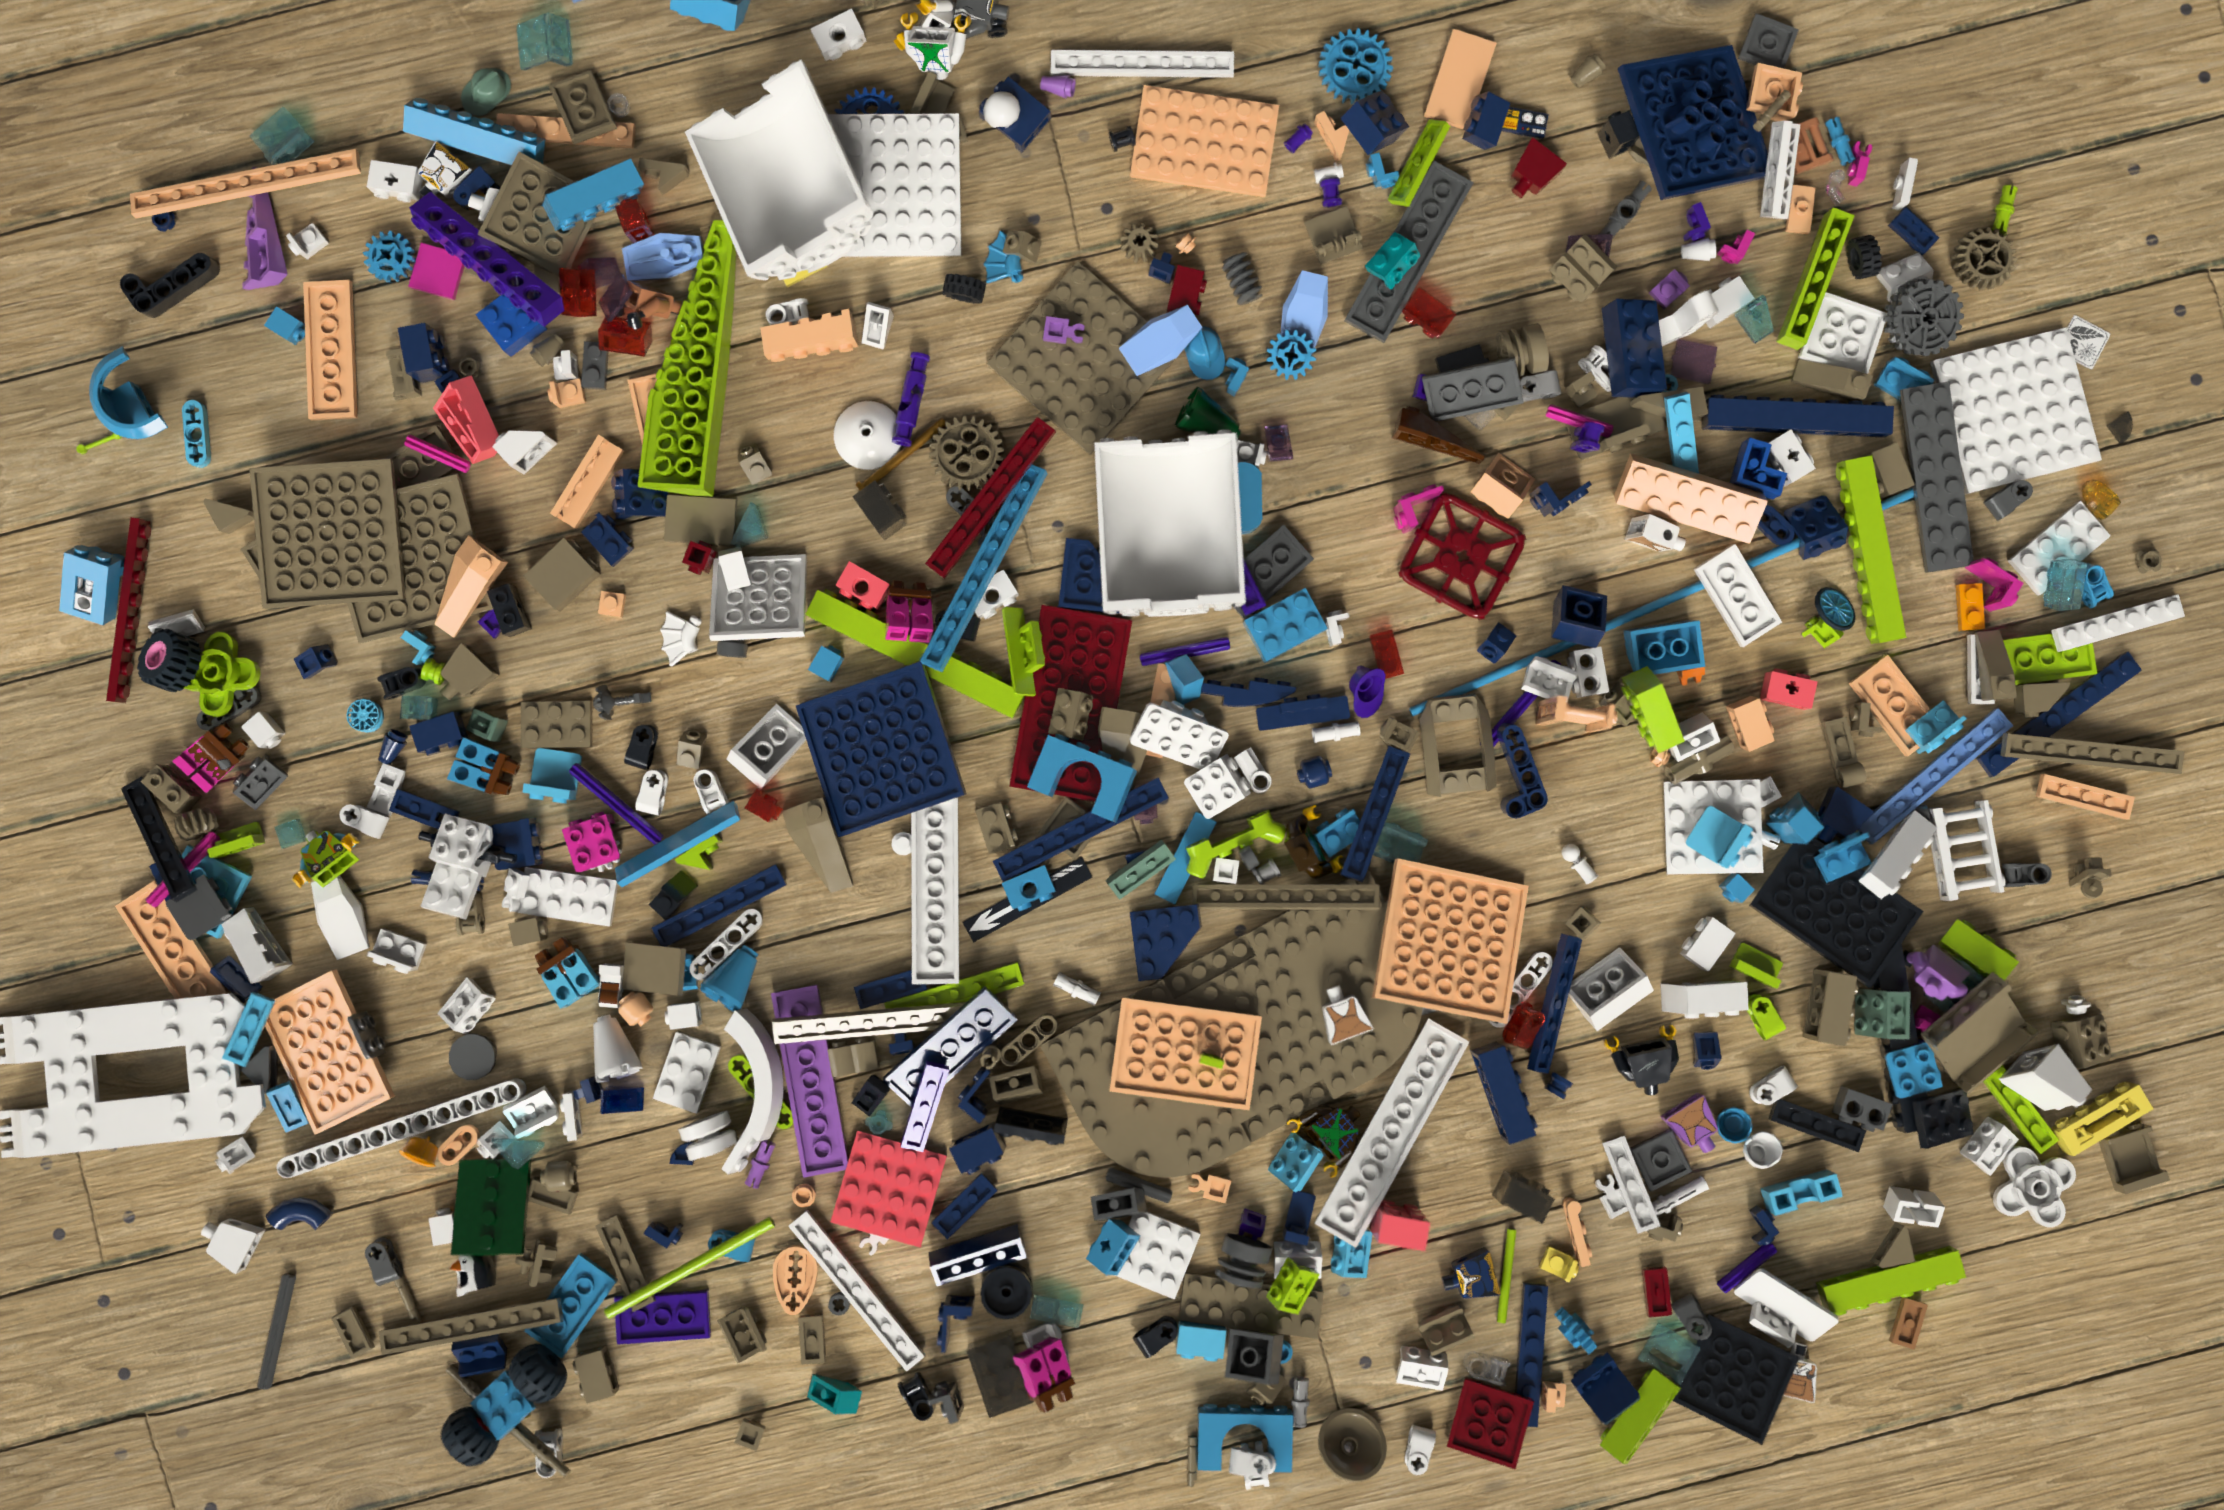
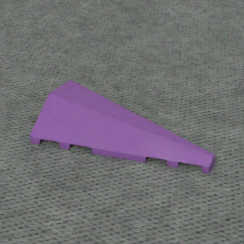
M266 192L251 195L248 197L253 198L252 208L247 211L245 239L248 261H244V268L248 270V279L242 284V288L246 290L279 285L288 275L269 194Z

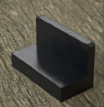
M1480 344L1435 358L1439 372L1490 362L1489 358H1484Z

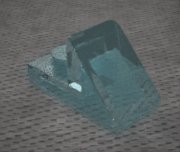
M402 696L400 719L426 721L437 717L438 699L429 696Z

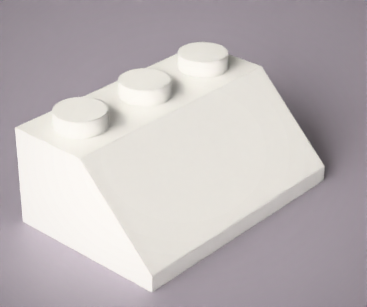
M1619 947L1574 979L1571 983L1569 996L1582 1015L1598 1031L1654 990L1647 975Z

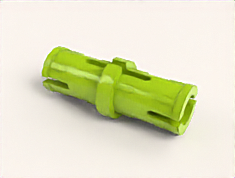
M2004 185L2002 187L1999 204L1995 207L1996 217L1991 231L1999 229V234L2007 233L2010 216L2015 210L2013 204L2016 192L2018 191L2016 186H2013L2012 190H2010L2012 185Z

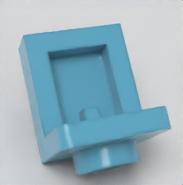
M418 630L414 632L404 631L400 638L419 650L412 662L423 666L428 658H433V651L436 647L426 641L428 637Z

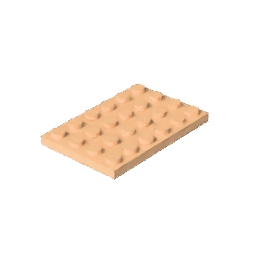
M1144 85L1130 177L1265 197L1279 105Z
M337 969L274 999L276 1002L265 1024V1028L315 1135L395 1097L378 1058L365 1059L347 1021L348 1016L357 1014Z
M1122 997L1109 1091L1250 1110L1262 1016ZM1204 1052L1222 1057L1224 1060L1223 1068L1219 1069L1199 1063L1200 1053Z

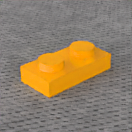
M1982 583L1956 585L1958 631L1985 629Z

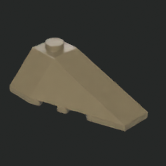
M1102 707L1098 726L1102 752L1112 755L1110 760L1115 762L1123 759L1133 764L1132 768L1137 773L1129 790L1130 792L1134 790L1147 753L1146 749L1132 745L1130 742V737L1142 713Z
M822 797L782 811L789 835L830 893L852 887L851 876L826 799Z

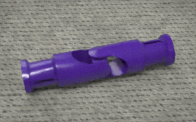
M911 352L910 355L912 360L910 369L906 372L897 412L895 437H892L894 444L910 447L912 444L911 435L913 428L916 427L927 377L925 371L927 362H930V356L919 352Z

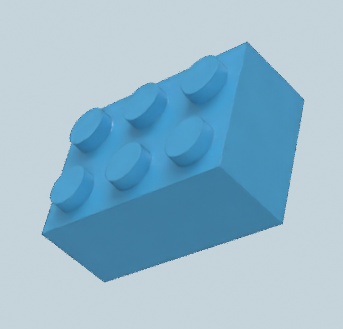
M1306 588L1243 622L1264 663L1328 629Z

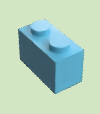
M1179 1320L1176 1354H1181L1180 1357L1186 1359H1194V1356L1204 1357L1206 1361L1213 1362L1223 1359L1226 1327Z

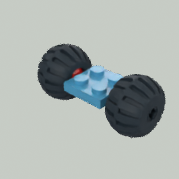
M532 1344L519 1350L512 1359L509 1370L504 1371L470 1403L472 1406L460 1408L453 1412L443 1424L441 1440L450 1456L465 1466H476L489 1460L495 1453L499 1441L536 1408L534 1403L547 1402L559 1395L567 1380V1371L561 1359L542 1344Z

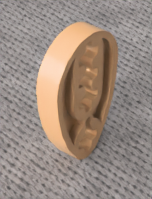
M802 1245L786 1247L779 1253L773 1264L775 1292L784 1311L789 1315H796L801 1312L814 1291L818 1277L819 1263L806 1247ZM795 1251H798L799 1255L803 1256L798 1261V1267H802V1270H799L797 1273V1278L801 1279L797 1286L793 1285V1281H789V1278H792L794 1275V1270L790 1269V1267L795 1263V1258L791 1257ZM793 1292H795L796 1302L800 1303L795 1309H792V1305L788 1304L793 1297Z

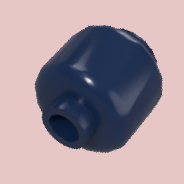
M1315 756L1301 761L1300 769L1297 770V776L1300 783H1305L1309 789L1328 784L1329 778L1332 777V771L1328 759L1324 760L1321 756Z

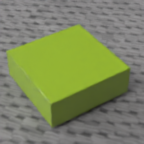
M1204 1052L1200 1053L1199 1063L1219 1069L1223 1068L1224 1060L1222 1057Z

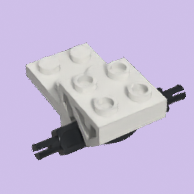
M444 814L438 832L432 834L421 831L418 836L419 840L430 842L432 850L429 858L436 862L420 907L467 919L481 877L487 876L491 862L499 863L500 861L515 864L517 854L507 853L504 847L493 845L492 828L487 824Z

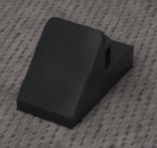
M681 870L661 887L660 893L648 905L664 920H668L695 891L698 885Z
M871 1075L851 1103L870 1117L891 1088L876 1075Z

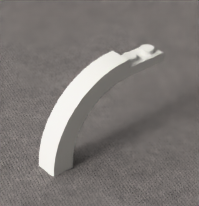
M748 1009L735 1010L724 1028L743 1049L752 1069L755 1086L754 1106L748 1125L722 1167V1170L727 1174L742 1171L748 1163L747 1158L750 1153L756 1150L760 1141L770 1139L778 1122L783 1100V1074L776 1047L763 1024Z

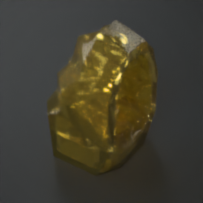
M2089 480L2082 485L2085 506L2100 520L2106 519L2121 503L2118 495L2098 480Z

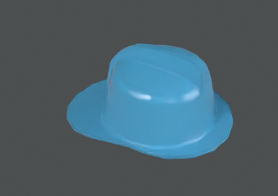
M1202 326L1200 332L1184 350L1193 374L1203 380H1213L1224 370L1225 355L1216 332L1209 327Z

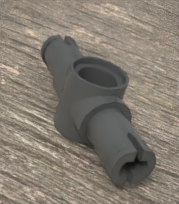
M1640 181L1633 192L1616 206L1609 217L1610 221L1598 234L1600 240L1605 235H1608L1603 242L1610 244L1619 230L1624 229L1631 222L1640 209L1641 202L1652 191L1649 184L1642 190L1646 182ZM1620 209H1626L1629 212V216L1622 215Z

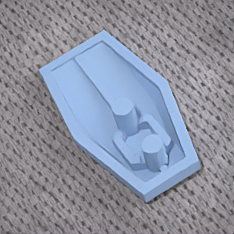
M658 233L622 248L627 281L672 278L695 268L699 259L703 258L704 253L700 236Z
M1302 270L1283 305L1280 334L1284 336L1285 329H1288L1290 334H1293L1294 330L1297 329L1299 336L1305 332V340H1313L1309 345L1311 348L1316 346L1328 317V276ZM1290 339L1283 341L1279 347L1284 348L1287 346ZM1298 341L1297 346L1299 349L1307 353L1305 346ZM1292 344V349L1289 351L1291 353H1295L1294 344Z
M1186 305L1150 319L1119 349L1136 376H1139L1176 359L1200 332L1202 326L1189 306Z

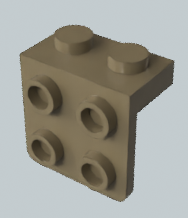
M2096 1014L2080 1020L2051 1022L2054 1045L2059 1044L2076 1068H2087L2110 1060L2111 1047L2108 1043L2107 1025L2102 1014Z

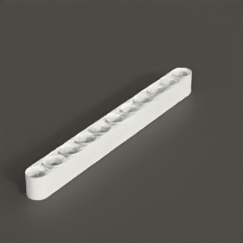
M511 1079L282 1158L277 1164V1172L281 1177L291 1178L496 1108L523 1097L526 1093V1085L521 1079ZM510 1084L517 1088L516 1096L510 1094ZM488 1092L495 1096L494 1103H490L487 1100ZM466 1099L471 1101L473 1105L471 1111L465 1108ZM444 1107L450 1110V1118H446L443 1115ZM422 1115L428 1118L427 1126L421 1123ZM400 1122L406 1126L405 1134L399 1130ZM378 1130L384 1134L383 1141L377 1138ZM355 1138L360 1139L362 1143L361 1148L356 1147ZM334 1145L339 1149V1156L333 1153L332 1148ZM311 1153L316 1155L317 1163L311 1161ZM289 1161H292V1162L294 1163V1165H295V1170H294V1171H292V1170L289 1168V1166H288Z

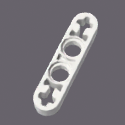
M748 909L743 912L693 960L689 968L691 975L697 980H705L731 954L739 949L762 926L763 919L759 911ZM748 915L752 917L757 915V923L755 925L750 923L746 927L749 932L745 934L738 924L741 922L744 926L748 922ZM733 930L740 931L742 935L740 941L736 943L729 941L728 938L729 933ZM722 947L725 952L724 956L720 959H714L711 955L713 948ZM706 955L710 961L715 963L713 967L710 963L705 966V974H695L697 972L696 965L703 966L707 962L704 959Z
M1535 952L1514 977L1512 992L1518 994L1519 1000L1515 1005H1510L1511 1011L1508 1016V1023L1551 969L1553 961L1549 954ZM1538 957H1545L1544 962L1546 963V966H1540L1536 970L1540 973L1539 976H1537L1534 972L1528 970L1530 966L1531 968L1535 969V967L1538 965V962L1536 961ZM1524 974H1530L1533 978V983L1529 987H1524L1521 984V977ZM1488 1021L1491 1025L1498 1028L1507 1025L1503 1023Z

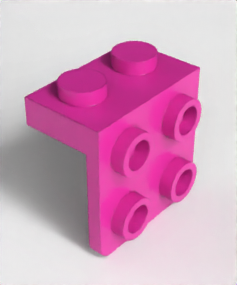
M1436 484L1423 488V491L1419 492L1418 495L1411 492L1402 496L1398 500V504L1393 508L1396 515L1394 523L1397 529H1401L1403 534L1412 531L1418 525L1412 506L1438 497L1444 491V487H1437Z
M1991 558L1975 560L1965 567V569L1994 587V590L1984 603V608L1988 611L2011 607L2019 597L2017 593L2024 583L2018 580V576L2008 570L2004 571Z
M604 811L591 815L590 820L584 822L582 819L568 823L569 827L562 829L574 868L577 872H583L620 858V852L611 828V824L615 823L612 814H605Z

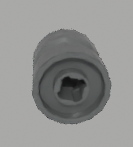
M746 639L717 642L716 655L747 658L748 645L745 643Z

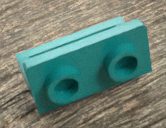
M1394 232L1368 261L1365 268L1368 272L1383 280L1387 288L1391 290L1402 280L1406 272L1416 264L1420 253L1414 242Z

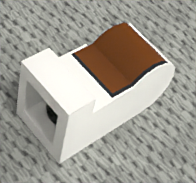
M606 963L599 965L600 990L598 1003L600 1007L619 1008V1001L622 999V992L624 990L622 989L624 965Z

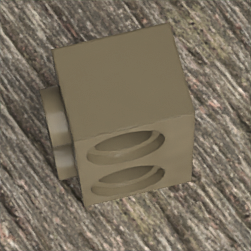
M156 765L141 781L174 813H187L202 797L169 765Z

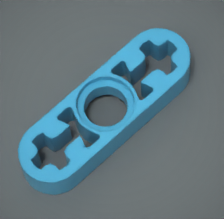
M189 400L182 407L186 460L190 465L204 468L211 461L208 412L204 404L196 400ZM194 406L199 409L195 416L190 414L194 410ZM195 428H200L202 431V436L198 440H193L191 437V433ZM193 444L202 445V447L198 446V448H196L193 446ZM198 452L203 454V457L199 458V461L194 459V456H197Z

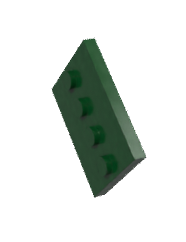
M459 1160L451 1244L452 1256L524 1255L532 1160Z

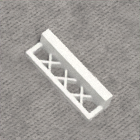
M1793 121L1772 122L1760 217L1788 219L1801 124H1793Z

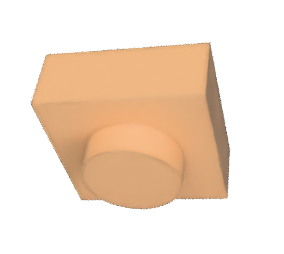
M601 591L598 614L623 618L626 595Z

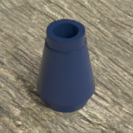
M390 729L388 733H385L378 760L384 764L391 765L392 761L407 744V736L395 729Z

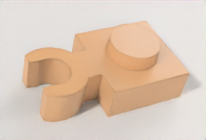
M1198 1173L1191 1174V1178L1197 1179L1199 1184L1197 1186L1188 1185L1190 1191L1198 1192L1203 1190V1198L1226 1204L1231 1179L1208 1173L1207 1180H1205Z

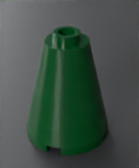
M1197 386L1187 398L1189 400L1187 404L1182 406L1175 422L1176 427L1190 433L1208 432V435L1217 434V431L1231 430V433H1236L1237 440L1241 433L1239 429L1240 424L1208 393Z

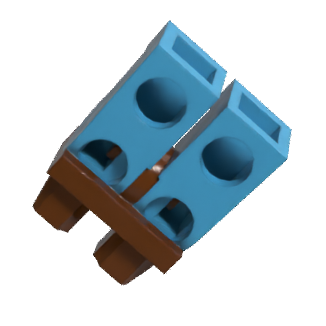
M463 737L456 757L476 764L478 767L462 760H454L447 779L489 794L509 795L512 783L503 780L504 774L507 772L516 775L521 764L511 759V755L483 745L473 739Z

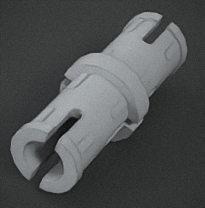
M1302 1376L1294 1377V1393L1291 1398L1293 1426L1299 1428L1307 1426V1406L1310 1405V1400L1308 1399L1309 1378Z

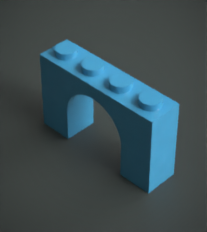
M1057 733L1055 737L1048 735L1027 787L1053 797L1061 775L1069 765L1079 761L1093 763L1100 772L1102 784L1091 813L1116 823L1137 773L1132 768L1133 764L1123 759H1120L1119 762L1110 760L1112 755L1098 750L1097 754L1090 752V747L1080 742H1077L1076 746L1067 743L1069 738Z
M1204 1404L1203 1407H1198V1470L1221 1471L1222 1442L1225 1435L1231 1428L1237 1425L1251 1424L1261 1429L1267 1437V1453L1272 1454L1276 1460V1469L1273 1472H1292L1293 1413L1287 1406L1276 1405L1273 1409H1269L1260 1405L1241 1408L1240 1405L1229 1404L1227 1408L1217 1407L1215 1404Z

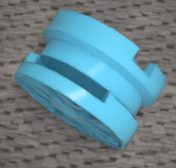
M366 699L356 700L351 703L346 714L347 721L352 728L366 733L376 731L384 721V712L381 706Z

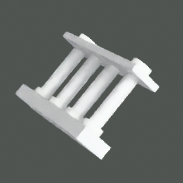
M1988 800L1974 801L1975 809L1951 813L1943 812L1942 808L1928 809L1929 821L1937 827L1932 835L1935 839L1930 845L1940 900H1959V891L1988 886L1990 892H2004L2005 877L2000 869L1991 819L1993 817V810ZM1977 818L1979 832L1954 836L1947 834L1945 826L1947 822ZM1981 841L1982 855L1958 859L1951 857V845ZM1979 864L1986 865L1988 877L1961 882L1955 880V868Z

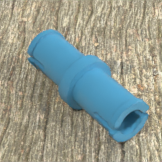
M1835 117V121L1830 119L1825 125L1832 139L1831 146L1836 149L1840 164L1844 166L1847 164V161L1850 164L1856 158L1849 145V135L1845 134L1840 117Z

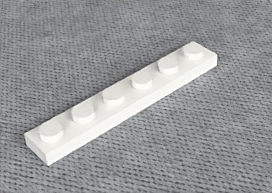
M2178 594L2051 630L2057 652L2185 617Z

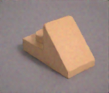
M1323 111L1316 115L1314 124L1337 162L1341 160L1349 129L1344 125L1335 130L1334 120L1331 116L1327 117Z

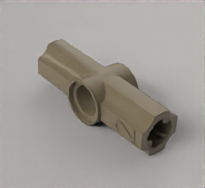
M1722 734L1719 736L1720 742L1679 762L1675 760L1667 764L1664 771L1671 783L1677 784L1693 774L1709 772L1713 768V763L1733 753L1735 747L1728 735Z

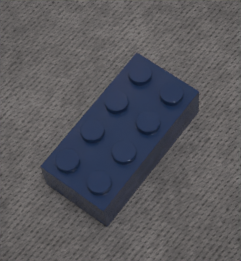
M1616 298L1602 308L1612 397L1637 398L1642 395L1662 393L1667 390L1657 301Z
M1495 1041L1470 1050L1501 1138L1511 1145L1536 1136L1534 1129L1537 1128V1123L1534 1116L1530 1115L1526 1106H1529V1101L1525 1092L1522 1093L1518 1084L1521 1083L1518 1071L1513 1070L1510 1063L1513 1061L1510 1049Z

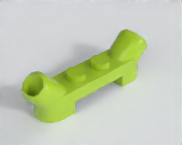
M1267 810L1247 818L1249 828L1211 845L1208 839L1203 838L1186 847L1190 857L1186 868L1187 873L1199 878L1206 877L1212 858L1218 855L1220 858L1226 857L1233 853L1231 849L1238 846L1240 848L1253 844L1252 840L1258 837L1278 844L1284 839L1286 833L1285 825L1273 821L1270 811Z

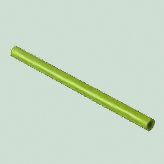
M770 1216L609 1305L604 1308L605 1315L608 1319L618 1315L775 1227L773 1219Z

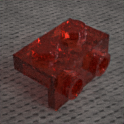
M1421 287L1417 289L1401 312L1405 315L1403 318L1412 325L1417 323L1424 328L1422 332L1432 339L1434 337L1439 339L1457 314Z

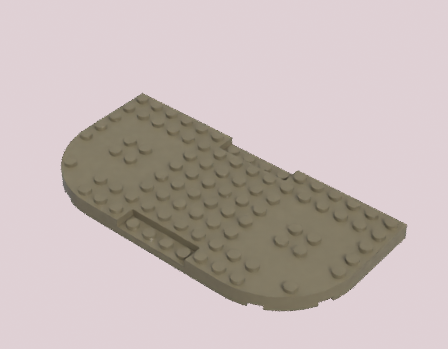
M1367 870L1363 883L1347 878L1336 885L1377 884L1370 871ZM1381 892L1380 910H1287L1126 997L1262 1016L1250 1110L1109 1091L1122 1000L1044 1041L1040 1046L1084 1129L1096 1146L1117 1164L1139 1174L1154 1177L1190 1175L1220 1162L1251 1145L1253 1141L1287 1124L1290 1119H1296L1308 1110L1344 1095L1390 1068L1403 1055L1413 1040L1420 1023L1423 1008L1372 998L1387 903ZM1340 985L1344 997L1348 995L1356 997L1373 1030L1331 1045L1327 1038L1322 1005L1331 1002L1327 989Z

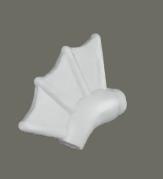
M669 611L666 612L665 624L660 629L664 638L661 649L667 653L670 666L675 665L686 654L698 650L696 636L700 630L699 625H701L702 620L697 618V616H690L688 621Z

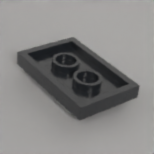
M1961 1088L1912 1102L1920 1148L1929 1149L1974 1134L1967 1093Z
M999 1107L994 1132L1004 1137H1022L1027 1141L1041 1140L1049 1145L1064 1144L1068 1118Z

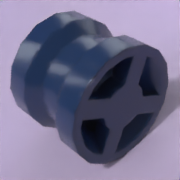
M1552 1072L1551 1080L1545 1084L1544 1088L1565 1100L1567 1089L1571 1088L1574 1083Z

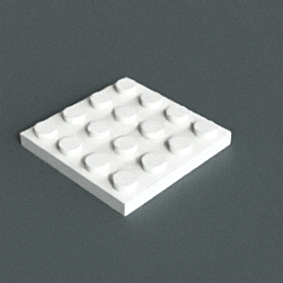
M806 554L744 557L751 585L729 591L719 558L713 560L709 630L711 641L805 637Z
M1760 779L1681 781L1677 784L1663 782L1666 874L1763 873ZM1708 806L1715 807L1741 824H1746L1753 829L1751 834L1754 836L1747 847L1742 846L1738 852L1741 857L1734 867L1729 866L1728 869H1725L1686 845V839Z

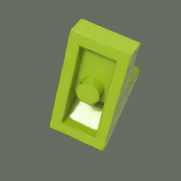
M717 833L692 847L676 858L675 861L682 865L713 870L704 853L710 855L719 849L717 844L722 842V839Z

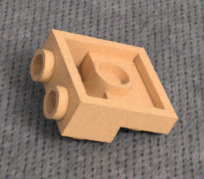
M1757 63L1754 67L1746 110L1764 114L1784 90H1787L1791 93V97L1771 120L1790 121L1792 118H1795L1799 108V104H1796L1797 97L1800 95L1803 87V82H1801L1802 73Z

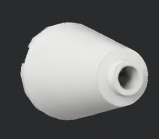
M611 1015L597 1018V1022L593 1024L596 1082H609V1077L621 1079L640 1071L642 1064L618 1020L611 1018Z

